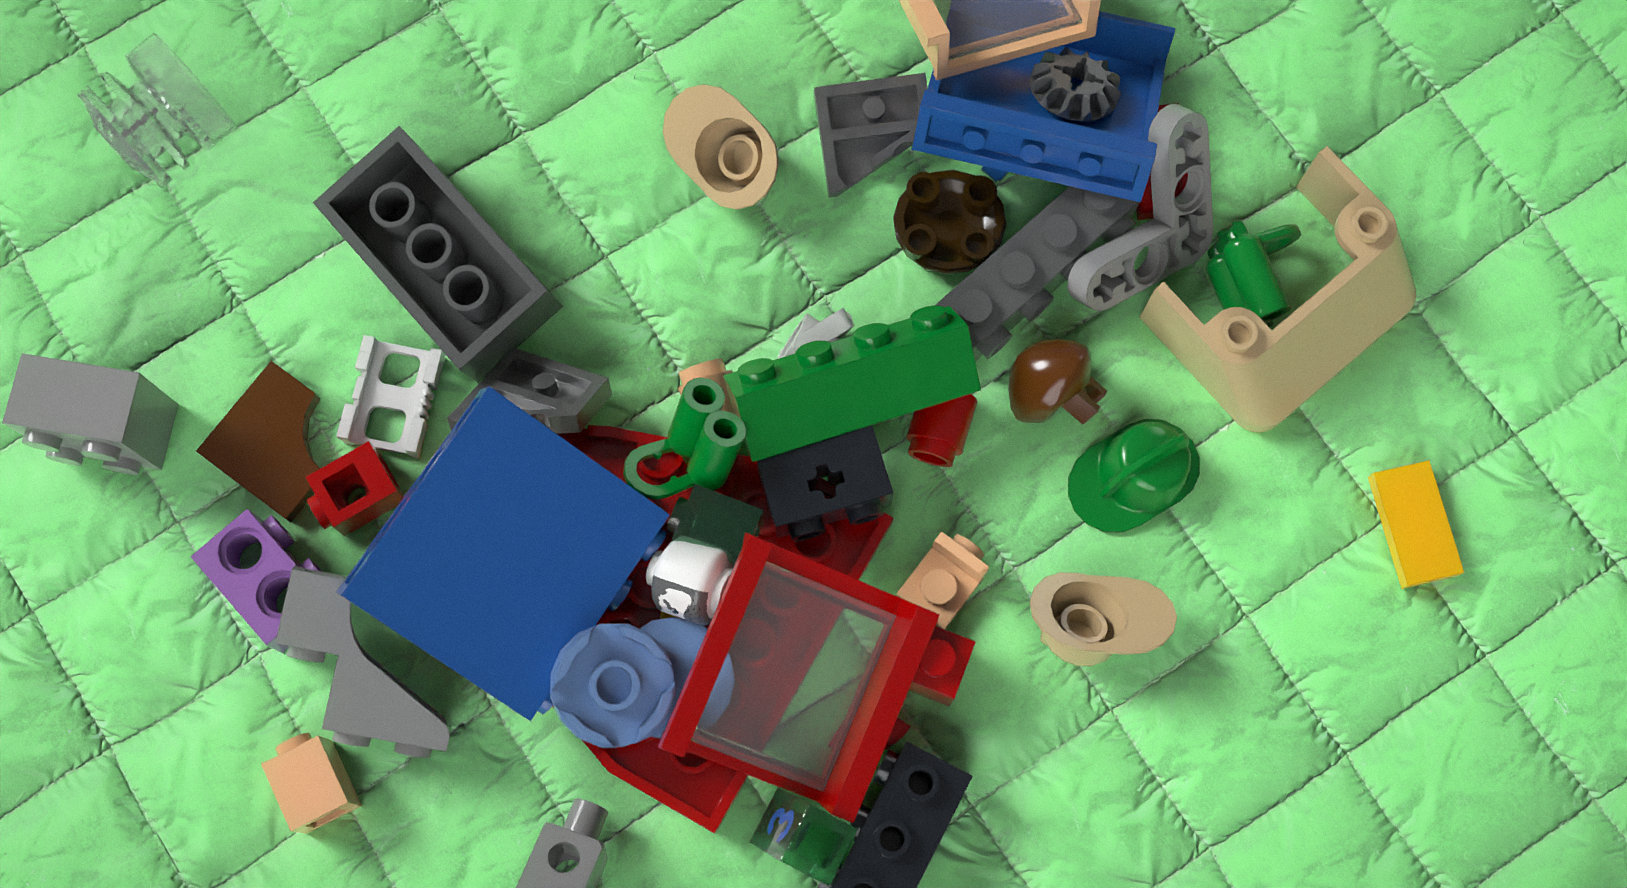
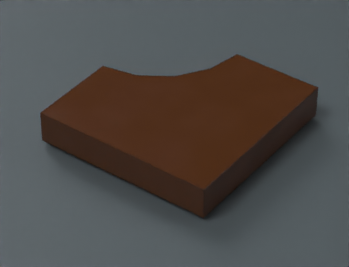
M270 361L196 452L291 523L308 503L307 499L314 495L306 476L319 470L320 467L313 460L308 443L310 417L320 398L281 367Z

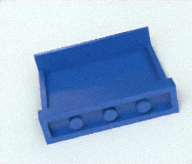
M952 0L946 22L950 32L949 51L1069 18L1061 2L1053 0ZM1099 11L1096 35L1094 37L936 80L933 68L928 89L924 91L912 150L1141 202L1157 149V143L1148 141L1149 129L1158 113L1165 64L1175 34V28ZM1064 47L1069 48L1074 54L1083 55L1088 50L1089 57L1095 61L1107 60L1109 71L1120 76L1118 90L1121 92L1115 109L1109 115L1094 121H1073L1051 113L1039 104L1031 92L1030 76L1034 64L1041 61L1045 52L1059 54ZM1072 78L1070 81L1072 83L1071 90L1076 91L1083 81Z
M489 386L479 390L336 593L519 715L531 721L537 711L545 714L553 706L550 698V674L560 650L578 632L595 626L606 609L613 612L619 607L632 587L633 582L628 579V576L640 558L648 561L664 541L666 531L661 527L670 514Z

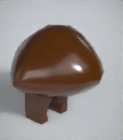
M1066 339L1044 340L1026 347L1017 356L1009 372V401L1015 418L1024 423H1044L1060 407H1063L1082 425L1093 417L1100 409L1097 403L1105 397L1107 390L1090 376L1091 352L1088 347Z

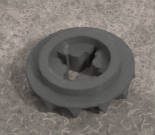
M1064 47L1059 54L1045 52L1041 61L1034 64L1030 76L1031 92L1039 104L1051 113L1068 120L1094 121L1101 119L1115 109L1121 92L1118 90L1120 76L1109 71L1107 60L1095 61L1091 59L1088 50L1083 55L1074 54L1067 47ZM1072 78L1083 81L1076 91L1071 90L1072 83L1070 81Z

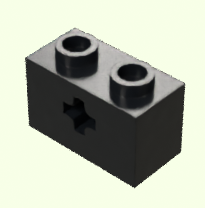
M873 425L756 461L757 472L777 538L790 535L792 542L812 539L826 532V524L847 518L850 525L864 524L884 515L883 508L891 506L893 490ZM827 477L830 485H837L835 497L825 499L823 492L816 490L817 479Z

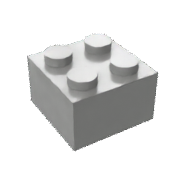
M21 353L2 423L23 435L22 444L46 451L45 457L52 461L81 466L83 458L102 460V467L128 475H139L140 467L162 470L179 404L139 372Z

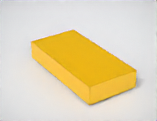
M1430 460L1372 473L1368 477V481L1401 589L1449 579L1463 574V566Z

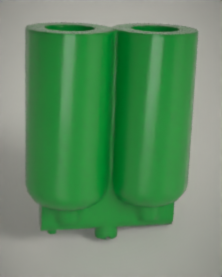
M1235 221L1229 229H1222L1217 233L1219 239L1208 249L1207 253L1210 260L1206 265L1207 275L1223 310L1232 307L1248 309L1257 314L1268 327H1271L1274 324V319L1286 314L1292 308L1268 255L1291 245L1302 234L1299 227L1295 224L1282 225L1260 233L1249 234L1243 222Z
M703 377L694 378L687 382L671 422L668 438L640 446L631 451L626 458L623 475L627 485L648 499L658 500L668 498L693 486L702 489L705 496H709L725 484L746 436V428L744 422L737 415L728 411H721L725 402V394L718 383ZM672 451L682 456L687 465L686 475L679 478L672 476L670 482L662 485H650L644 482L638 476L636 470L638 463L652 457L660 459L662 454Z

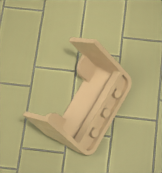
M1328 146L1317 154L1296 188L1334 226L1335 236L1339 245L1354 260L1349 266L1273 330L1257 314L1240 307L1227 308L1219 312L1204 325L1165 282H1162L1155 288L1139 317L1239 426L1251 432H1266L1278 426L1398 323L1412 309L1416 300V287L1393 214Z

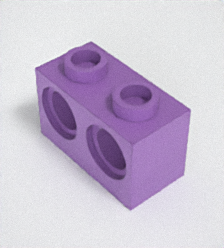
M246 509L196 551L191 558L267 646L284 653L288 646L275 643L282 615L277 609L278 597L288 587L291 571L294 566L318 571L322 570L310 558L302 564L288 549L295 542L294 538L274 516L271 515L263 521ZM261 543L262 555L260 560L251 568L241 569L240 557L244 549L251 544Z

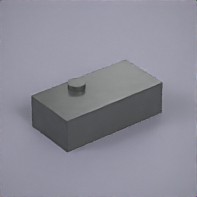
M400 126L313 202L317 209L452 363L477 383L496 366L512 347L517 349L563 307L425 151Z

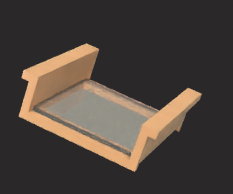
M899 0L934 68L933 74L936 80L1094 37L1096 35L1101 0Z

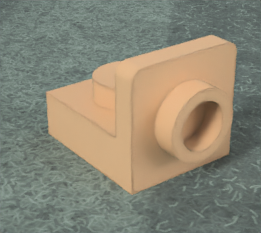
M940 532L934 540L932 548L909 576L896 596L940 614L936 626L946 629L987 574L989 566L981 561L985 554L978 546L962 535L956 534L952 539L945 533Z

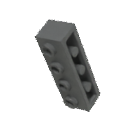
M1069 186L942 298L936 305L950 306L968 325L975 362L982 355L989 359L1000 351L1012 337L1009 331L1022 319L1026 318L1030 322L1039 316L1053 301L1054 297L1051 293L1066 280L1068 281L1070 271L1078 259L1134 229L1137 223L1132 218L1139 202Z

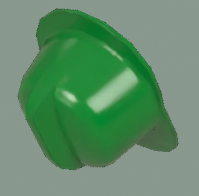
M1159 419L1136 421L1096 443L1075 461L1068 476V497L1074 512L1087 525L1103 532H1125L1143 525L1179 503L1194 489L1200 475L1199 455L1193 441L1181 428Z

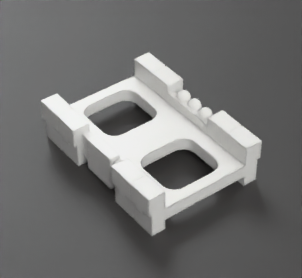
M363 335L355 365L356 370L361 372V377H357L352 395L353 405L346 403L344 405L336 437L348 445L354 446L355 444L361 446L369 441L376 449L405 454L419 459L428 427L426 420L429 418V413L427 410L432 408L429 400L434 399V393L431 389L437 390L445 361L444 352L433 348L427 351L377 341L375 337ZM395 353L411 356L420 360L416 382L412 387L404 388L381 382L380 377L385 358L389 354ZM375 408H385L405 413L406 420L403 432L397 442L390 443L370 439L366 436L370 414Z

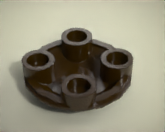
M957 170L931 173L920 172L913 175L907 183L905 192L898 199L893 216L896 240L906 256L926 270L946 275L969 272L980 266L1001 246L1006 228L1004 206L997 195L995 183L987 176H975Z

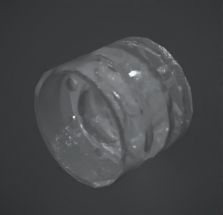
M152 33L124 56L127 64L136 76L137 82L128 87L113 74L105 71L100 75V78L117 96L113 101L105 105L88 85L76 95L83 101L93 122V127L132 170L134 169L153 180L162 189L172 181V178L155 159L166 151L183 170H186L191 165L178 144L181 138L187 135L199 146L209 151L237 127L221 105L183 61L157 34Z

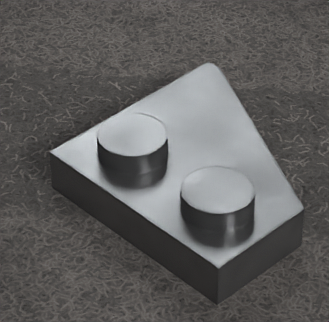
M926 73L814 87V100L829 198L839 196L913 145L924 91L928 89Z
M512 347L447 419L452 430L479 390L490 386L554 433H580L612 396L608 377Z

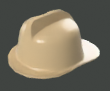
M702 84L686 88L673 98L664 116L663 136L667 151L676 164L710 199L722 207L738 210L753 206L764 198L776 181L779 158L777 145L770 132L736 97L721 87Z
M1059 572L1044 577L1034 587L1029 602L1032 617L1041 629V642L1047 645L1052 653L1060 659L1076 666H1093L1106 661L1112 654L1129 655L1152 651L1164 645L1172 636L1177 620L1173 602L1161 589L1146 581L1128 577Z

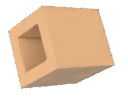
M310 733L297 735L282 742L275 748L278 756L261 764L292 832L308 834L362 806L332 740L321 736L312 738Z

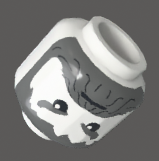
M680 537L672 541L664 551L659 550L653 555L647 568L646 581L648 585H651L652 599L657 609L697 624L707 625L711 623L735 562L731 554L721 548L687 537Z

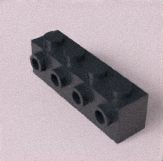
M908 741L905 743L900 754L889 749L872 781L883 787L873 808L870 809L861 804L854 823H850L844 835L845 838L855 842L844 864L833 859L831 860L817 888H917L973 776Z

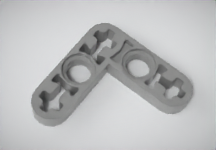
M1178 104L1167 105L1157 113L1151 123L1148 136L1149 142L1157 143L1155 160L1151 169L1154 218L1090 251L1077 260L1070 271L1067 285L1069 294L1075 300L1096 311L1107 310L1196 262L1208 250L1213 237L1209 131L1207 120L1202 114ZM1188 172L1186 186L1182 193L1175 198L1174 192L1177 183ZM1148 246L1145 261L1137 270H1134V263L1138 254L1144 247Z

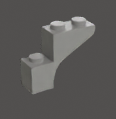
M294 566L289 579L275 643L288 646L287 656L306 661L324 662L326 653L338 655L322 729L334 731L333 741L352 746L369 747L371 738L396 742L395 752L413 757L430 758L432 749L447 751L449 730L445 718L371 657L360 645L352 625L351 602L336 593L347 576Z

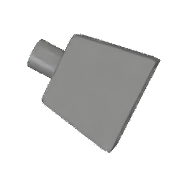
M575 798L563 827L549 822L544 824L516 888H597L608 859L605 844L600 842L598 838L609 812L595 803ZM574 860L578 862V865L572 871L565 873L555 871L557 866L563 861Z

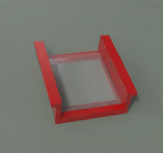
M745 532L743 546L667 727L660 737L661 741L658 747L683 758L687 751L818 802L831 815L854 823L940 614Z

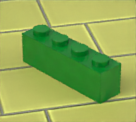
M938 305L917 309L910 315V318L889 325L884 323L864 325L856 329L853 336L834 342L819 340L800 346L795 354L775 360L768 358L750 360L742 364L738 371L723 375L733 414L737 415L744 422L746 436L743 445L752 462L981 391L968 325L950 306L943 307Z

